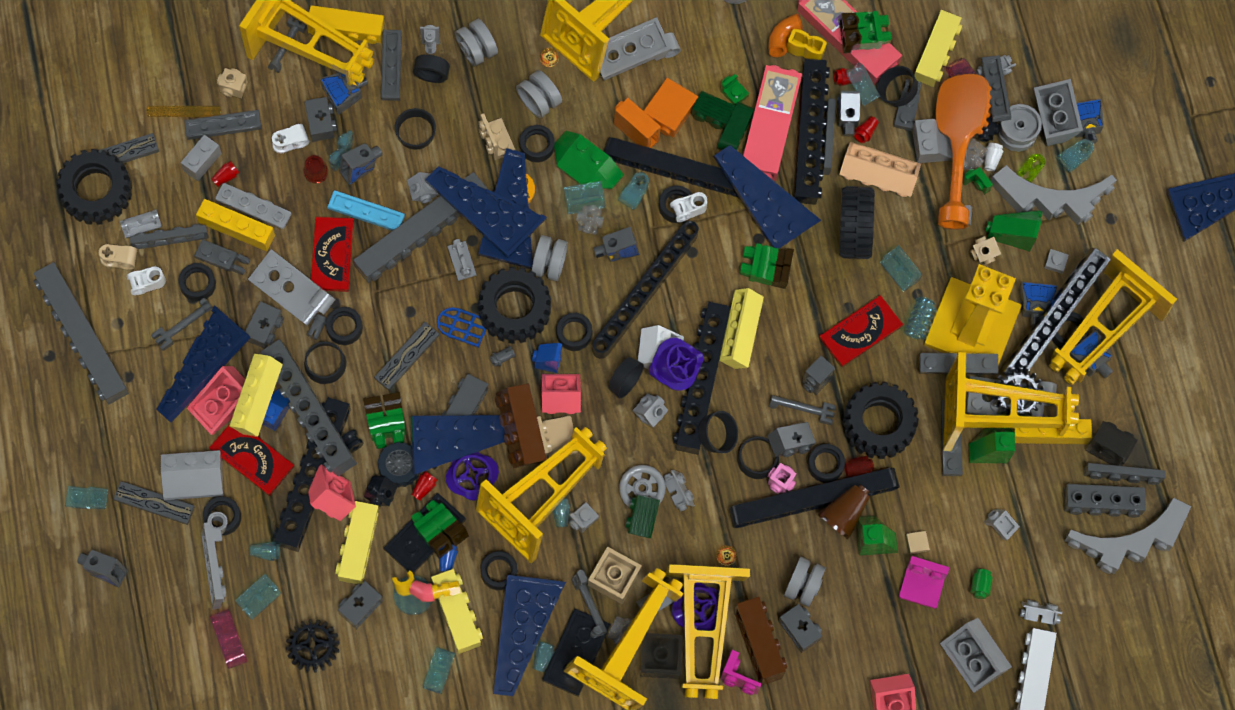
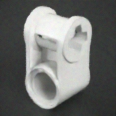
M296 124L290 128L277 131L272 136L273 149L280 154L303 148L310 142L303 124Z
M697 192L672 201L670 206L675 211L676 221L683 222L705 213L707 209L706 195ZM696 201L703 202V205L696 206L694 203Z
M159 267L134 271L127 275V280H130L132 295H141L148 291L160 289L166 283V278ZM160 275L158 280H152L153 276Z

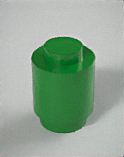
M976 569V573L973 574L971 593L975 598L986 599V597L990 596L993 580L991 571Z

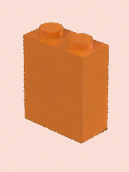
M666 78L644 112L661 126L660 132L674 138L691 114L699 96L671 79Z
M627 98L624 102L620 101L616 105L614 125L635 144L652 148L659 142L661 126L633 101Z

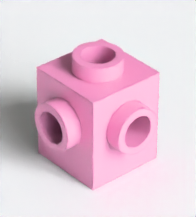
M782 463L777 468L773 467L767 476L769 477L768 485H770V489L777 494H784L787 490L790 492L796 484L794 481L796 473L792 468Z

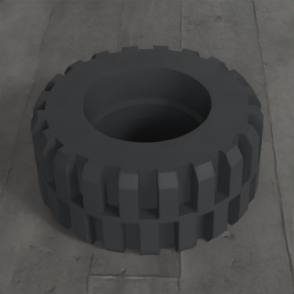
M91 149V152L82 150V154L78 156L76 153L71 156L72 160L70 162L66 160L63 163L64 169L59 170V179L56 180L58 196L70 216H74L75 220L79 222L84 220L89 225H92V221L96 222L97 225L103 224L102 221L107 220L109 223L113 221V216L119 217L122 214L121 209H126L129 205L128 200H131L132 183L123 162L119 161L118 157L114 154L110 156L108 151L102 150L99 153L98 149ZM102 173L110 177L112 187L105 197L96 201H88L80 198L77 194L78 184L87 175Z
M845 186L842 188L840 256L842 258L869 259L872 257L875 189L872 187Z
M509 267V271H504V269L498 270V275L493 273L489 276V281L483 283L482 290H480L478 295L479 317L482 320L483 327L489 330V334L492 337L496 335L499 341L504 342L507 339L512 344H515V340H520V343H524L526 338L529 337L532 340L536 337L537 332L541 333L544 330V325L548 324L549 315L551 314V296L549 295L548 287L544 286V280L541 277L536 278V273L533 271L527 273L526 268L520 267V270H515V267ZM520 292L532 300L533 307L531 312L525 317L510 319L498 312L497 301L506 293Z
M873 382L869 387L867 385L862 386L849 399L843 415L844 434L847 439H850L849 444L852 447H858L857 452L860 454L866 452L869 458H873L874 455L878 456V459H885V456L891 458L896 456V453L903 452L906 446H909L919 422V418H917L918 409L913 406L914 400L907 398L908 393L905 390L902 392L898 390L899 386L893 384V387H890L888 382H882L881 385ZM872 406H883L890 409L898 420L896 431L889 435H877L871 432L863 422L865 410Z

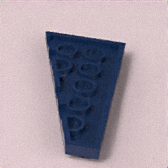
M506 148L495 193L514 201V203L524 208H529L525 153ZM531 235L509 258L483 236L478 255L532 269Z
M439 166L425 179V182L507 258L547 219L542 214L539 215L531 211V209L524 208L493 191L481 188L477 184L466 181Z
M1235 173L1167 190L1183 242L1235 211Z
M215 305L211 310L213 314L209 321L206 320L203 325V332L200 336L196 337L182 362L184 364L180 373H176L173 386L167 389L156 409L169 422H172L220 368L225 366L251 338Z

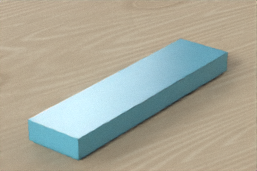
M335 190L328 204L329 210L392 231L399 227L405 218L404 213Z

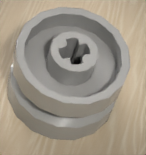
M479 18L469 23V29L462 27L455 31L459 47L474 67L484 62V56L489 59L498 54L496 43L490 31Z
M540 70L532 73L529 76V81L523 80L516 86L517 93L525 106L538 118L548 114L549 107L555 108L562 103V97L557 87Z
M1024 104L1012 105L1010 107L1011 120L999 122L997 136L1005 148L1017 152L1025 151L1035 143L1041 131L1042 121L1034 108Z
M541 235L535 250L532 271L536 273V276L542 277L548 267V279L558 281L563 269L568 241L558 239L552 250V238Z
M800 557L784 597L794 600L799 590H802L800 604L810 607L813 597L817 595L822 584V576L826 567L815 564L811 574H809L807 571L810 566V560Z

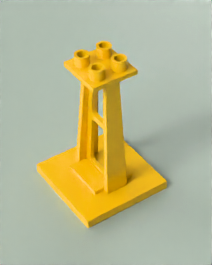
M256 0L239 25L247 58L254 60L264 43L268 41L345 74L347 85L349 86L352 85L353 81L360 84L365 76L362 73L364 66L370 69L375 60L372 58L373 51L368 48L367 40L364 39L361 45H358L291 0ZM285 12L316 31L308 44L300 43L274 31V28ZM321 36H326L352 52L353 56L349 62L344 63L315 50L314 46Z
M548 0L540 36L594 82L599 78L609 38L602 31L633 0H595L580 12L565 0Z
M1118 249L1112 254L1111 260L1104 271V274L1113 280L1112 284L1061 350L1056 348L1051 357L1052 360L1049 367L1056 373L1063 368L1067 372L1064 379L1070 385H1073L1076 381L1081 383L1086 375L1085 371L1144 314L1150 311L1159 320L1163 321L1177 300L1176 297ZM1122 288L1137 300L1140 305L1119 326L1110 331L1098 321V317ZM1094 326L1105 335V339L1082 362L1078 363L1071 358L1070 352L1088 329Z
M980 264L971 284L951 277L924 346L942 353L998 354L999 365L1022 304L1008 299L1016 278Z
M958 352L945 380L943 451L952 450L963 428H1059V436H1063L1066 430L1073 431L1075 424H1078L1079 413H1075L1074 409L1075 406H1078L1079 394H1071V387H1067L1063 394L968 379L966 378V353ZM966 392L1009 398L1011 401L1010 415L965 414ZM1022 399L1055 404L1057 416H1019L1017 414V400Z
M576 427L573 430L570 442L504 494H501L487 479L480 484L476 511L531 564L537 559L543 533L538 529L540 524L593 466L597 470L601 467L603 457L605 456L604 451L607 447L600 440L595 444L591 442L590 438L593 434L586 427L581 431ZM572 452H580L585 457V461L562 485H558L548 475V472ZM538 480H544L554 490V494L528 520L512 502Z
M670 564L666 569V577L683 578L686 684H681V688H685V697L698 698V689H705L706 699H718V690H723V686H718L731 580L745 581L750 577V569ZM697 582L716 583L720 586L716 626L713 631L696 630L694 627V584ZM695 637H711L714 639L711 672L708 679H698L695 677Z
M658 568L652 573L649 572L642 579V582L652 587L653 590L603 667L599 669L577 656L564 669L565 673L626 710L639 709L644 705L647 698L622 683L621 679L665 597L676 602L684 594L680 591L683 584L676 579L670 581L669 584L664 582L663 579L666 573Z

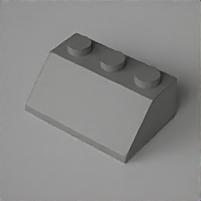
M1071 79L1034 88L1047 146L1066 142L1083 132Z
M220 450L161 455V478L164 500L223 496V461Z
M979 618L966 623L940 643L973 693L1012 668Z

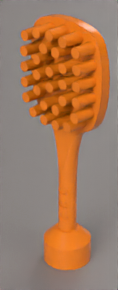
M977 74L957 75L945 80L940 87L937 97V126L939 131L950 139L952 147L950 200L939 208L938 225L947 229H965L968 227L969 210L961 202L966 150L970 139L975 134L981 135L983 133V126L987 127L989 125L986 119L990 117L988 111L991 108L990 100L992 96L990 91L992 88L983 76Z

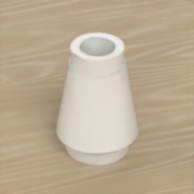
M988 143V146L985 147V170L995 172L1004 152L1002 145Z

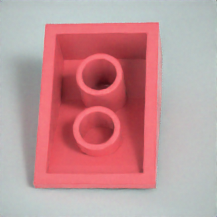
M222 366L187 407L190 413L211 435H214L232 419L245 378L234 366Z

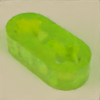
M1041 154L1031 155L1017 175L1023 177L1029 171L1030 174L1025 180L1032 183L1042 171L1045 165V158ZM1035 161H1040L1039 165L1037 164L1035 168L1032 167Z

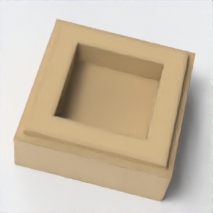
M926 531L906 534L910 554L930 550Z

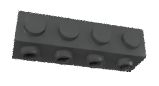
M1067 484L1064 488V511L1070 512L1073 515L1086 512L1093 516L1106 513L1112 517L1120 516V514H1126L1132 518L1140 517L1146 511L1145 488Z

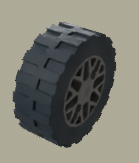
M396 442L385 447L379 455L378 469L381 477H385L397 484L398 488L411 485L414 480H417L420 473L413 475L411 445Z

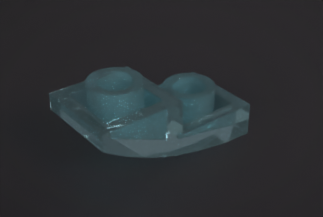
M351 130L346 134L343 133L338 138L337 147L339 151H334L329 158L330 167L335 172L340 166L341 155L352 148L354 137Z
M68 486L65 507L106 509L108 489L88 487L87 489Z
M436 647L423 684L424 689L442 694L455 653Z

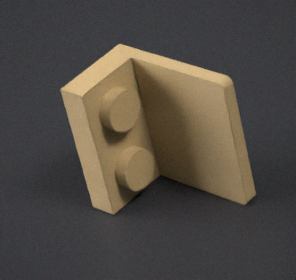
M480 114V121H478L479 133L481 138L486 140L487 145L485 146L488 154L492 155L494 160L504 157L506 148L515 150L502 118L488 123L485 114Z
M541 416L537 417L547 459L571 441L574 430L571 416L542 421Z

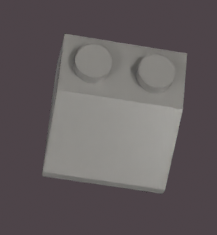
M935 119L915 120L912 131L917 163L952 161L950 139L939 131L937 121Z

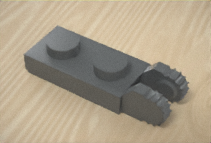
M906 79L900 99L908 94L911 84L910 79ZM918 81V91L914 99L908 104L898 107L894 127L912 131L922 82Z
M203 239L194 255L198 260L244 275L246 270L235 265V260L247 265L250 262L249 258Z

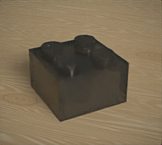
M1103 421L1085 451L1110 465L1123 466L1138 439L1134 438V435L1130 432H1123L1117 429L1115 424Z
M646 633L642 640L640 677L680 679L683 635Z

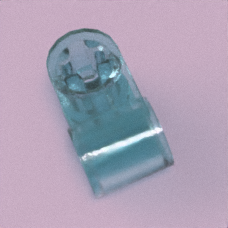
M1088 139L1080 140L1071 148L1063 151L1057 159L1069 173L1088 160L1094 150V145Z
M642 172L636 173L622 191L618 201L635 210L648 189V176Z

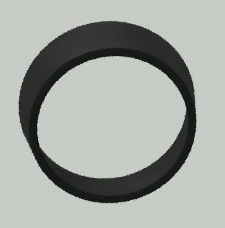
M895 66L888 69L880 77L877 85L879 97L894 107L908 104L914 99L918 91V82L913 72L905 66ZM900 75L911 76L913 78V85L909 93L900 100L888 101L886 98L888 84Z
M413 108L404 111L398 116L395 122V133L401 144L413 150L422 149L428 146L434 138L436 123L432 115L427 111ZM421 117L430 123L433 134L430 139L422 144H408L399 136L401 124L408 118Z
M331 342L316 343L306 353L304 361L305 372L316 383H333L340 379L345 372V355L337 345ZM320 346L334 347L341 354L342 362L340 368L330 376H318L307 365L308 355Z
M631 357L625 359L611 377L608 386L609 390L619 399L625 397L639 380L644 364Z
M717 411L702 419L699 426V438L704 448L714 453H728L735 447L738 440V427L736 421L729 413ZM713 416L721 419L726 428V441L719 450L713 447L708 437V424Z
M756 436L748 439L741 445L737 453V464L746 476L753 479L767 478L773 467H778L779 456L776 457L774 465L766 471L756 472L749 469L742 460L744 445L754 440H761L770 444L768 438Z

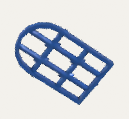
M459 308L445 309L440 313L437 320L438 328L442 334L478 348L487 328L485 329L483 326L473 323L475 318L480 319L478 315ZM448 311H458L454 316L446 313ZM460 312L472 316L471 321L458 318ZM442 315L454 319L452 325L440 322ZM459 321L469 324L467 330L454 326ZM440 325L450 328L449 333L444 332ZM471 327L483 329L482 335L479 336L471 333ZM456 330L464 333L465 336L462 339L451 335V333ZM467 336L478 338V344L467 341Z

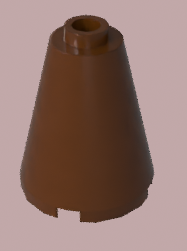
M861 484L858 487L854 485L821 510L818 516L823 518L827 524L846 539H849L870 498L867 495L870 491Z

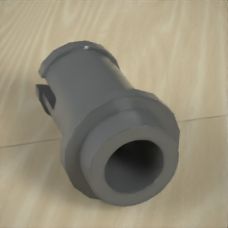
M319 314L313 317L314 321L306 335L311 338L313 332L316 331L313 339L318 340L324 325H326L327 318Z
M508 346L498 353H492L490 361L494 367H500L501 363L514 358L515 352L511 346Z

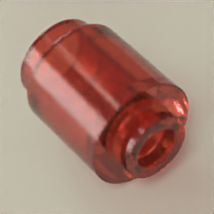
M868 456L849 459L848 462H845L844 466L848 478L871 473V470H874L873 460L869 459Z

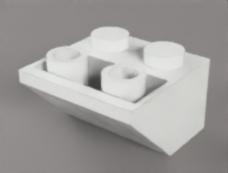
M659 325L642 328L638 361L643 363L644 368L649 370L657 349L663 341L670 338H679L684 341V337Z

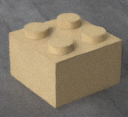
M607 547L588 580V586L623 604L641 572L642 565Z

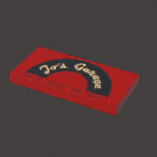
M315 218L311 280L325 291L349 292L353 218Z
M880 295L820 335L819 338L839 365L844 367L903 327V323Z
M229 425L209 447L211 451L220 450L222 460L268 496L274 492L295 467L259 437L244 435Z

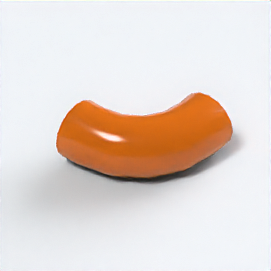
M798 13L783 19L774 27L768 42L770 56L776 58L784 56L787 53L786 44L792 30L799 29L803 31Z

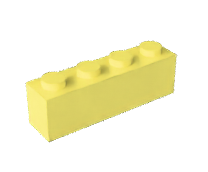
M943 10L940 11L914 75L917 81L934 87L936 81L940 82L943 75L941 68L942 66L946 67L950 58L947 55L948 51H953L956 43L953 39L955 35L959 36L963 26L960 25L961 17Z
M749 288L738 289L734 292L719 361L734 369L749 367L764 298Z
M254 354L229 425L231 428L244 435L258 437L283 365L282 363L268 355Z
M355 501L356 507L349 513V518H351L350 525H346L344 537H347L346 543L342 544L340 550L342 561L337 563L335 574L338 575L339 581L353 584L360 583L362 585L379 515V506Z
M454 569L431 577L432 583L438 584V586L443 582L450 583L459 581V585L463 584L460 574H455ZM461 588V594L447 597L440 595V598H438L458 654L481 646L480 640L483 639L480 628L476 629L473 623L476 621L473 610L468 609L467 603L470 602L466 591L462 592Z

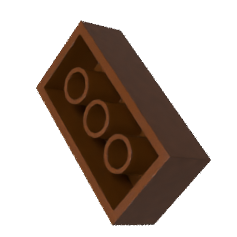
M529 383L508 387L497 392L495 403L500 409L501 415L499 420L501 426L504 427V442L509 448L508 459L510 464L513 465V469L547 460Z
M760 597L737 603L734 614L757 680L762 686L781 680L786 672L787 663L785 658L779 654L781 647L778 639L773 637L772 631H774L772 621L767 620L765 614L767 613L766 604L764 601L761 602Z

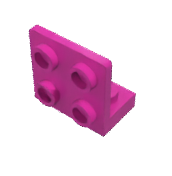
M911 556L908 561L899 598L936 609L944 580L948 575L950 567Z
M732 650L720 679L729 687L737 686L742 688L741 691L748 695L757 694L761 683L736 673L741 660L738 659L739 652Z

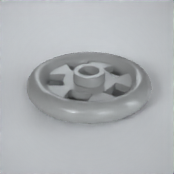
M637 465L628 469L622 476L619 484V493L621 499L629 508L632 499L628 494L631 491L636 496L639 494L660 499L661 503L665 496L666 485L663 476L658 470L648 465ZM642 473L650 474V479L641 478ZM632 476L637 479L633 486L628 484ZM657 483L658 492H652L651 484ZM640 485L646 486V490L644 492L639 491Z

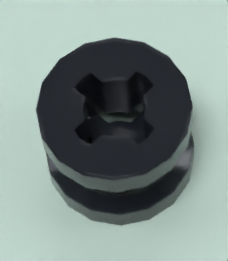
M351 430L342 436L351 453L361 448L364 444L362 439L357 437L356 430Z

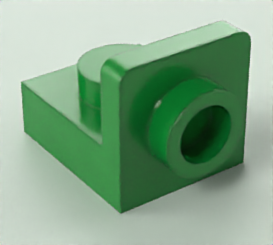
M736 74L731 77L727 76L721 85L722 94L733 105H736L737 102L741 103L749 97V92L739 83Z
M980 167L965 173L964 186L974 181L975 187L982 191L984 195L991 191L993 183Z

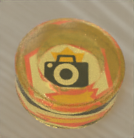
M546 48L541 52L540 61L544 66L553 67L558 63L559 54L555 49Z
M722 546L717 552V560L723 566H730L736 560L737 553L731 546Z

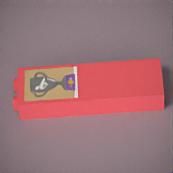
M846 0L798 1L797 12L858 71H861L873 85L879 82L880 77L888 69L900 63L902 54L890 43L882 44L880 49L852 50L851 53H844L839 19L841 13L857 12Z
M766 65L743 156L768 177L776 181L802 73L793 69H781L776 65Z

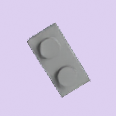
M204 135L181 161L183 171L196 181H199L222 154L220 146Z

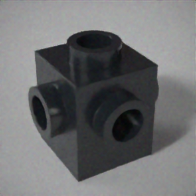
M990 115L986 119L989 125L982 128L983 133L981 135L975 134L972 138H976L981 142L993 141V136L998 134L999 124L992 122V116Z
M372 476L366 488L364 498L368 499L370 504L378 505L379 508L381 506L389 507L394 499L398 485L385 477Z

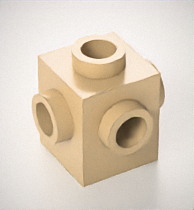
M225 68L223 74L220 73L217 80L220 92L228 97L242 98L248 83L246 74L233 68L231 70Z
M984 236L975 240L976 244L973 245L974 249L971 250L974 260H979L980 263L984 262L985 265L996 261L994 257L1001 255L994 237L986 239ZM983 247H987L989 249V252L987 254L982 253Z

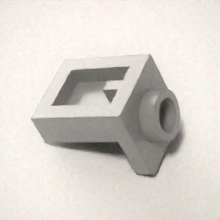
M587 503L583 504L574 513L569 514L570 526L575 531L579 530L581 533L599 519V515Z
M1002 509L991 511L988 514V518L984 521L986 525L992 526L1003 540H1008L1020 527L1010 514Z

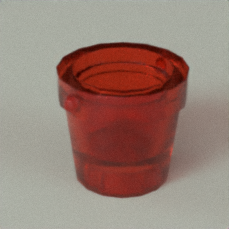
M312 155L306 159L303 169L306 180L314 184L325 181L328 175V168L322 158Z

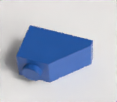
M540 344L539 349L534 350L532 361L535 362V368L557 373L562 357V344Z
M279 389L272 394L262 425L273 431L277 430L290 408L288 405L290 402L289 398H284Z

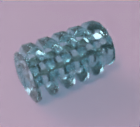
M924 297L916 299V304H914L913 311L910 314L911 317L908 319V324H906L904 331L907 336L914 339H927V336L923 333H929L930 330L925 326H932L929 320H934L935 316L931 313H937L938 311L933 307L936 305L935 302Z

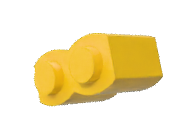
M793 29L788 39L787 51L795 56L822 60L827 42L818 36H809L805 31Z

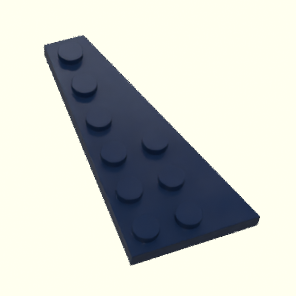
M731 145L713 156L771 247L781 248L821 221V219Z
M500 415L411 416L413 475L503 443L505 431L504 427L500 424Z
M507 575L493 694L514 696L566 582Z

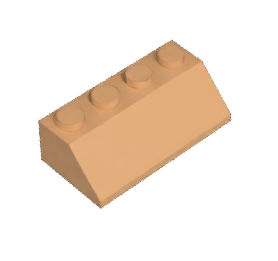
M850 142L839 175L848 180L855 179L861 181L864 185L877 186L883 191L890 190L896 192L902 197H911L921 163Z

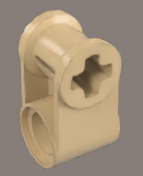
M105 244L99 249L100 260L104 266L126 270L135 268L137 255L135 247Z

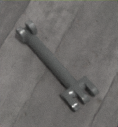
M290 16L287 21V26L290 27V30L286 36L293 39L297 31L304 33L307 25L304 23L301 25L302 22L298 19L294 22L295 18ZM279 47L268 65V69L273 70L274 68L275 72H280V61L287 49Z
M206 298L200 300V308L165 332L161 327L151 335L153 339L159 337L155 342L158 345L162 344L160 346L162 351L174 344L171 337L212 309Z
M771 395L770 408L776 409L778 405L819 415L820 423L833 424L832 419L826 418L834 417V412L827 411H834L836 409V406L824 402L822 408Z
M578 570L572 578V583L575 590L580 589L596 624V627L590 632V636L596 638L606 634L608 631L586 586L588 579L585 572Z

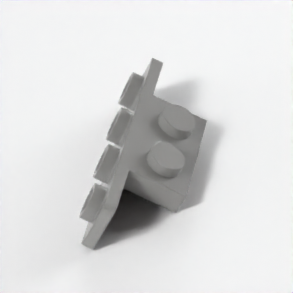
M226 183L222 184L216 196L217 201L281 229L285 228L291 217L290 211Z

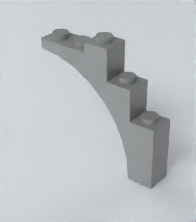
M1007 165L992 176L991 179L995 190L1017 213L1029 212L1036 206L1039 211H1043V215L1048 220L1052 217L1057 218L1065 212L1077 225L1081 222L1086 223L1093 217L1094 206L1101 201V196L1104 194L1109 195L1115 189L1114 184L1117 181L1113 175H1110L1100 183L1087 188L1054 190L1028 182L1013 172Z
M1173 498L1163 514L1154 523L1134 534L1117 538H1099L1070 530L1064 541L1074 549L1085 551L1092 558H1099L1097 566L1101 567L1100 569L1103 572L1115 574L1125 555L1133 562H1142L1146 558L1152 544L1161 551H1169L1177 539L1191 506Z

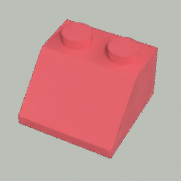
M542 374V413H581L580 374Z
M321 464L308 491L310 504L315 509L325 512L329 517H334L341 521L356 507L351 482L342 476H337L333 471L330 473Z
M909 674L870 680L874 710H916L915 686Z

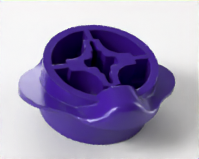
M679 338L667 339L659 345L649 367V374L672 390L681 391L688 389L696 379L704 361V355Z
M479 452L456 459L452 462L446 474L447 486L453 493L469 500L477 501L480 489L478 479L484 476V474L489 473L488 481L494 485L499 474L498 466L492 458L484 456ZM470 461H479L485 465V468H475ZM465 463L466 472L456 478L457 469L461 464ZM469 467L473 473H477L475 475L476 484L471 477H467L469 476ZM469 482L474 490L464 489L459 483Z
M698 582L694 584V609H696L695 605L699 604L702 606V611L698 612L696 609L694 610V615L698 616L702 623H694V627L696 630L713 631L716 626L719 591ZM695 593H704L712 599L700 600ZM682 596L673 603L672 616L675 622L684 628V611L682 610L684 596ZM715 604L714 613L707 620L705 612L711 608V605Z

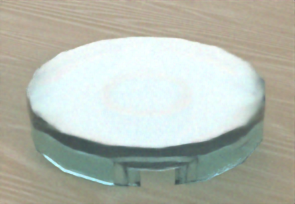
M414 576L415 581L418 580L424 583H428L424 578L420 576ZM405 577L400 582H404L409 578ZM394 589L395 604L401 612L407 615L422 614L429 609L432 603L422 602L412 594L408 596L399 595Z

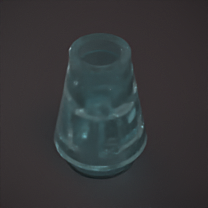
M563 499L553 510L556 527H568L567 523L571 507L569 499Z
M275 542L251 544L250 556L269 561L278 560L280 545L275 544Z
M539 642V645L536 646L533 669L545 672L555 653L553 651L555 646Z

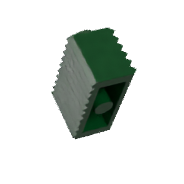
M701 91L692 109V116L697 121L709 122L715 129L722 128L724 130L736 105Z
M637 494L636 498H632L630 509L633 510L632 517L627 518L625 527L629 529V534L646 538L652 537L660 499Z

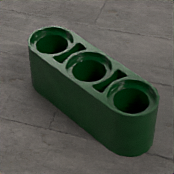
M737 102L719 140L717 149L723 150L729 145L736 150L738 149L753 117L755 108Z

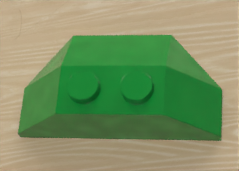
M565 131L555 142L554 149L557 167L585 189H613L623 178L624 174L612 158L581 134Z

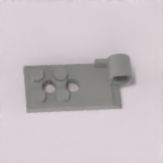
M656 17L610 37L600 73L603 79L607 80L653 59L657 61L664 57H674L680 53L681 48L674 33L664 34ZM633 45L636 48L634 52L628 53L625 51L626 47ZM616 52L619 54L617 59H609L611 53Z
M272 249L248 278L249 281L307 326L318 312L324 315L336 300ZM274 271H278L280 275L276 281H272L270 278L271 273ZM292 282L294 289L288 293L285 291V285Z
M970 376L969 378L992 383L994 381L1001 382V380L975 376ZM1009 381L1006 385L1012 386V382ZM1030 382L1028 384L1020 383L1021 387H1032ZM1041 382L1037 385L1044 387L1042 391L1057 393V384L1053 382ZM968 392L967 415L1006 416V411L1004 413L999 412L1002 406L996 408L994 405L999 400L985 402L982 399L983 394ZM1024 400V406L1027 405L1030 401ZM1042 402V405L1036 403L1035 406L1038 408V411L1032 408L1030 410L1032 416L1030 417H1043L1044 406H1053L1055 404Z
M221 512L210 514L207 523L203 524L201 532L212 610L220 609L222 602H224V597H226L225 585H221L223 570L222 566H218L215 542L222 541V534L225 532L228 523L227 517ZM220 521L222 526L214 527L212 522Z

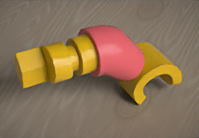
M410 570L407 573L409 579L404 582L398 581L397 577H392L395 590L399 595L408 596L412 594L422 602H433L435 599L440 598V595L447 597L461 594L459 581L443 582L440 586L438 584L432 585V583L415 581L414 575Z

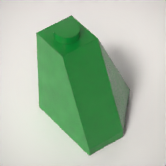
M1043 211L994 215L993 220L988 221L985 231L988 232L987 239L994 237L996 242L1030 252L1038 236L1042 221L1040 217H1042Z
M984 428L968 445L969 463L1008 464L1015 452V432L1010 428Z
M876 516L860 517L856 525L859 556L898 553L896 533Z

